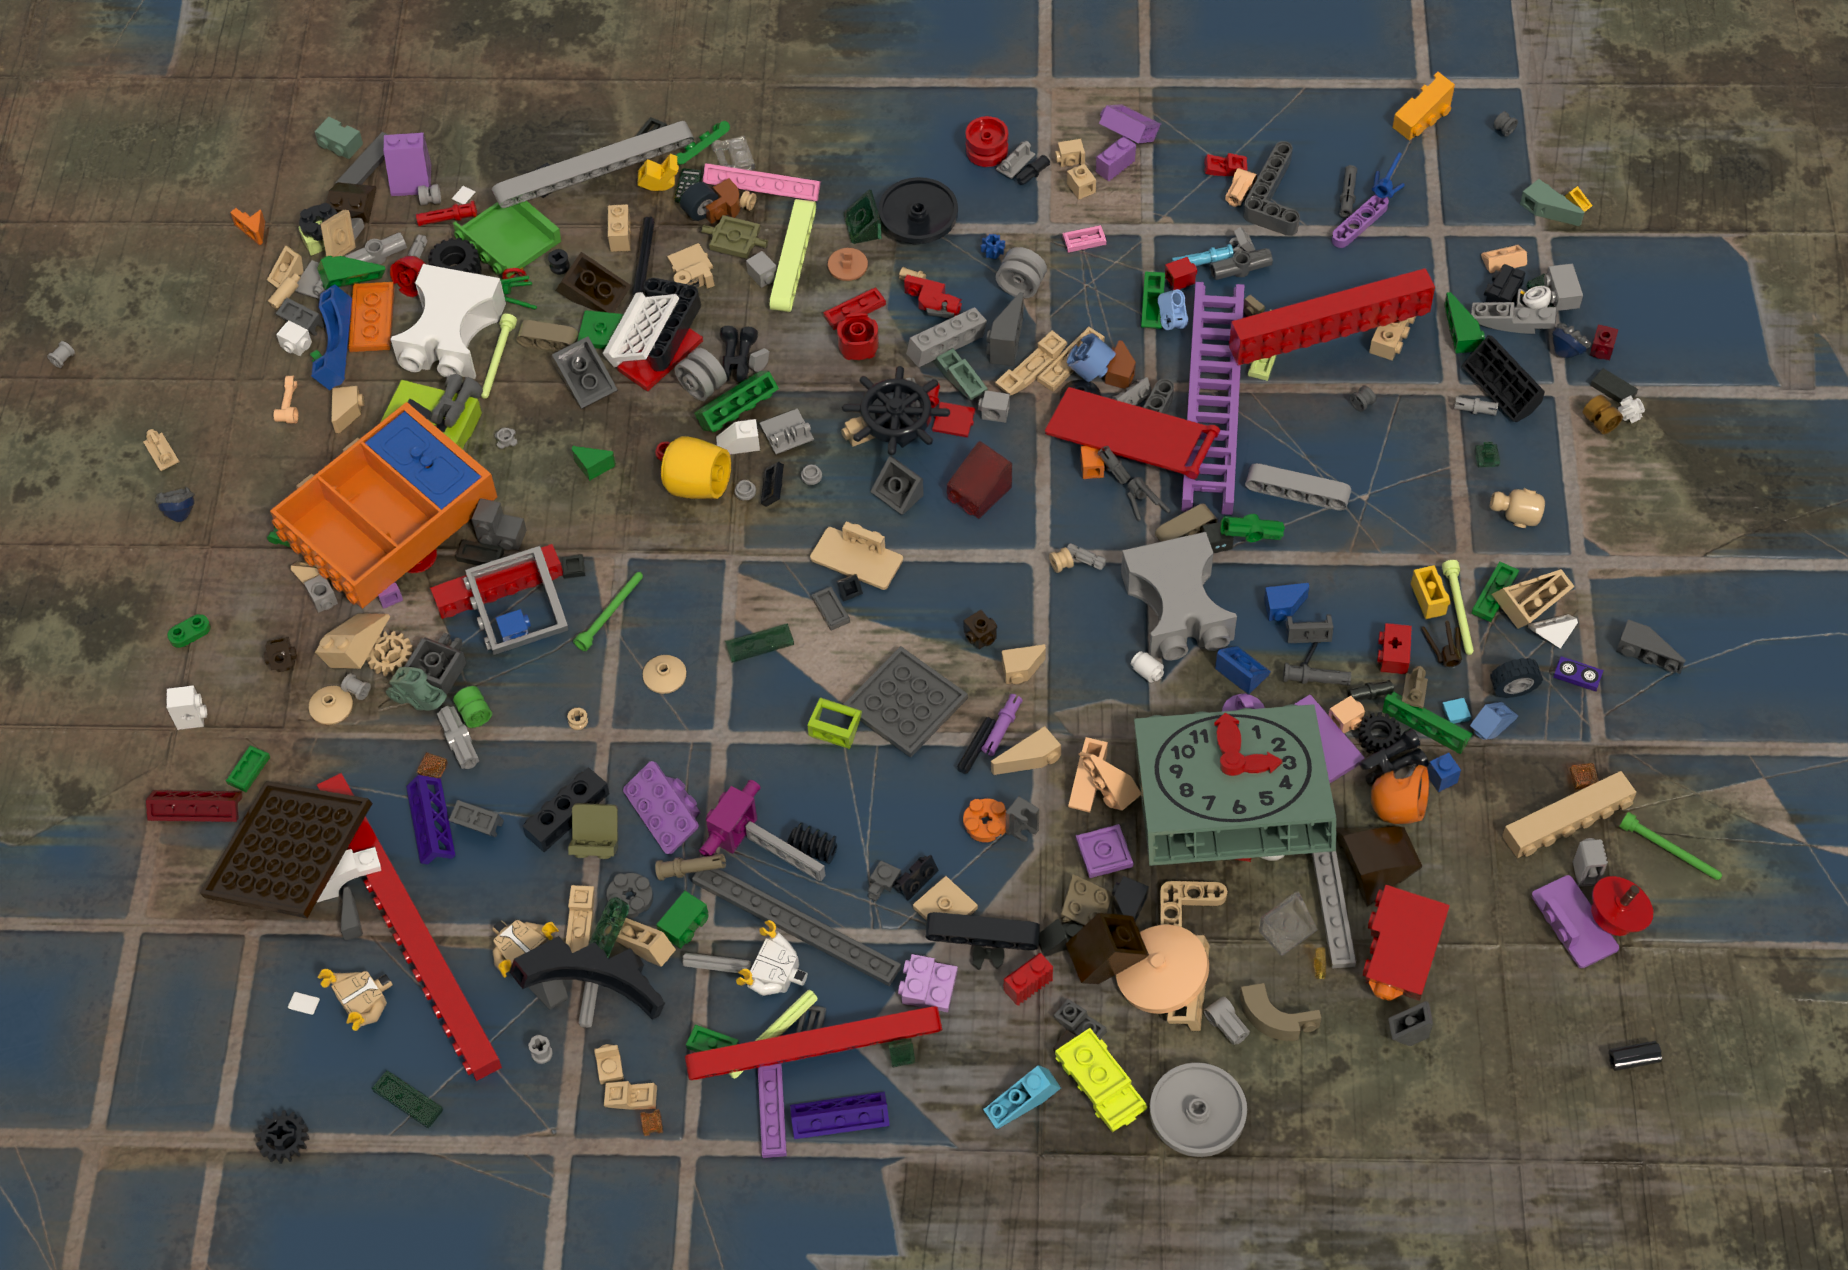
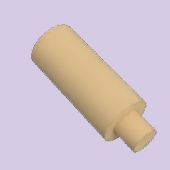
M296 273L291 278L287 277L267 302L278 310L285 299L290 298L299 287L297 282L301 277Z

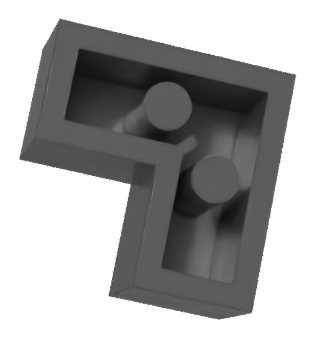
M480 498L472 517L478 542L503 547L505 550L519 551L527 531L524 518L504 515L500 502Z

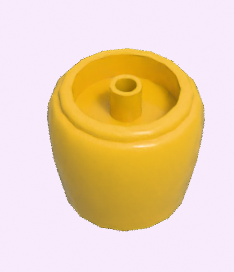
M687 436L678 437L669 444L661 465L662 484L668 493L689 499H718L725 492L731 473V458L727 449L705 440Z

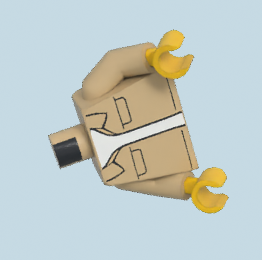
M516 920L509 927L503 921L497 922L493 927V931L498 935L493 940L495 945L493 950L495 967L504 978L507 977L506 973L510 971L514 958L546 943L545 937L548 940H552L551 934L559 932L558 928L553 922L540 925L530 922L523 923L520 920Z
M323 969L318 975L319 979L324 978L321 982L322 987L326 988L330 983L333 984L331 987L337 999L348 1013L346 1023H353L352 1029L355 1031L364 1025L378 1021L387 1004L382 992L393 986L386 974L374 981L367 971L362 973H333L329 969Z

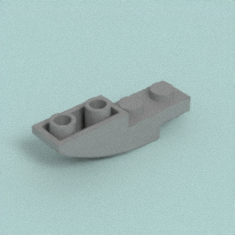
M1514 302L1473 303L1471 315L1479 322V325L1515 333L1535 334V329H1555L1557 309L1556 307H1543L1540 309L1529 307L1515 308Z

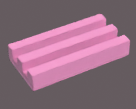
M1101 225L1066 232L1062 236L1068 253L1106 245V238Z

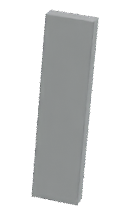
M751 821L745 826L749 840L817 881L821 882L826 876L823 864Z

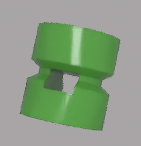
M476 686L463 688L453 698L457 710L461 713L463 721L469 728L482 726L492 716L491 709Z

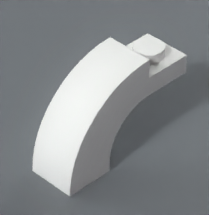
M375 847L355 853L352 852V849L346 850L317 902L338 897L340 888L354 878L381 871Z

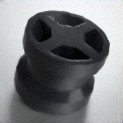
M556 249L549 253L548 261L551 272L557 275L566 273L570 268L567 252L562 249Z

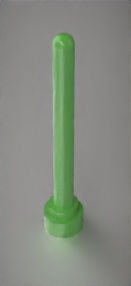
M641 572L634 574L586 632L579 633L573 642L577 648L586 652L592 646L593 636L643 578Z
M1628 812L1619 827L1626 832L1629 830L1639 833L1715 880L1722 878L1720 871L1641 825L1639 820L1636 819L1637 816Z

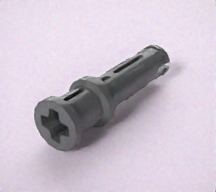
M1285 663L1283 682L1290 680L1301 681L1302 684H1306L1309 681L1350 686L1351 672L1314 669L1305 664L1303 666H1293Z

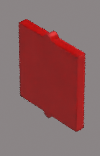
M940 402L939 408L949 409L950 415L948 417L934 416L935 421L932 431L968 438L970 428L974 425L975 408Z

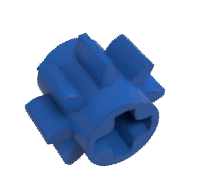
M989 234L986 238H982L981 252H986V258L997 259L1000 254L1004 255L1005 240H1000V235Z

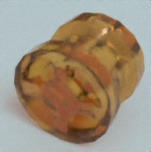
M660 1109L650 1114L646 1112L640 1113L644 1136H649L652 1132L664 1133Z

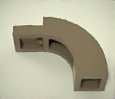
M1264 983L1241 987L1239 997L1243 1011L1250 1023L1263 1034L1278 1040L1297 1041L1299 1040L1300 1031L1312 1032L1320 1027V1010L1295 1014L1284 1013L1270 1003Z

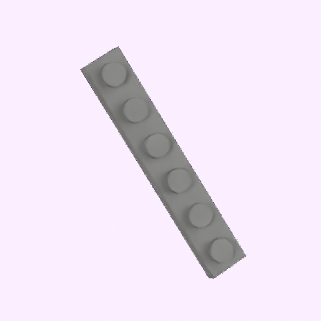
M1336 851L1312 853L1332 969L1355 967L1356 960Z

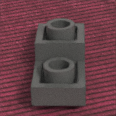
M1067 999L1054 1014V1018L1076 1036L1091 1028L1098 1039L1101 1040L1107 1032L1105 1026L1089 1017L1087 1010L1070 999Z

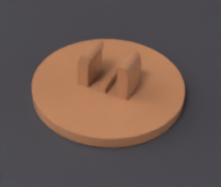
M854 248L839 249L828 260L829 272L833 277L842 281H852L860 278L868 267V261L864 253Z

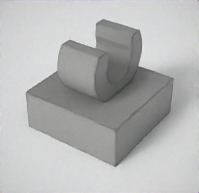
M1242 227L1234 231L1236 237L1232 238L1229 242L1233 247L1238 244L1233 249L1235 253L1243 250L1250 253L1256 250L1250 236Z

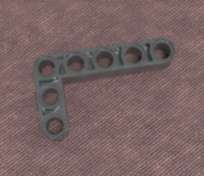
M1281 141L1275 145L1247 196L1243 216L1249 223L1292 236L1298 232L1299 213L1294 209L1271 202L1292 158V145L1289 142Z

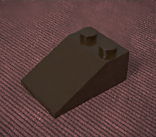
M580 252L555 291L570 301L594 311L614 313L632 285L583 252Z

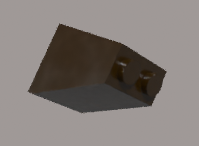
M1098 913L1066 943L1081 983L1100 984L1149 956L1133 916Z

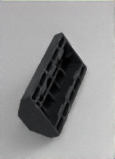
M1488 335L1461 365L1514 422H1518L1531 415L1543 401L1545 391L1491 335Z

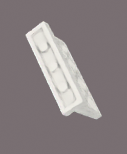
M642 292L635 294L603 352V355L613 367H617L623 361L647 359L679 300L676 294L645 297Z

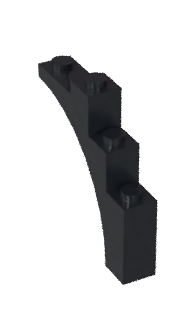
M558 936L514 958L509 971L522 989L553 980H579L610 988L638 1005L652 1020L660 1016L665 1005L662 996L653 989L648 979L641 974L644 964L631 948L608 959L605 951L600 949L595 942L572 953L569 945L564 943Z

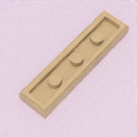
M1088 327L1037 377V382L1054 392L1074 372L1067 363V357L1075 345L1079 347L1083 343L1081 339L1090 333L1099 337L1103 342L1105 337Z

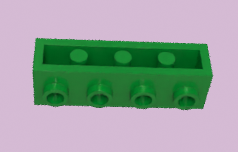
M759 371L695 411L694 414L703 431L716 432L726 422L737 419L740 413L754 408L759 401L770 398L773 395L772 393L779 388L770 371Z

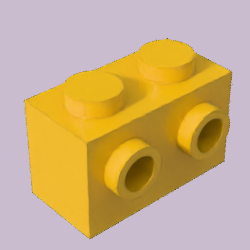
M1435 565L1414 570L1411 586L1425 619L1446 615L1448 605H1450V598L1444 589L1441 576L1438 575Z

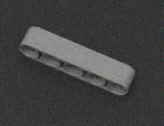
M1257 463L1250 466L1245 486L1254 492L1339 511L1347 508L1351 494V487L1343 482Z

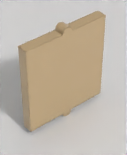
M699 243L667 256L672 265V270L676 273L702 261L706 262L709 269L713 268L708 259V254L703 251Z

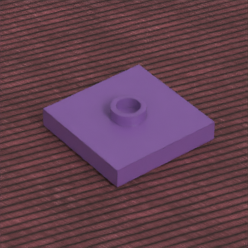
M1119 824L1076 836V842L1089 878L1133 867V861Z

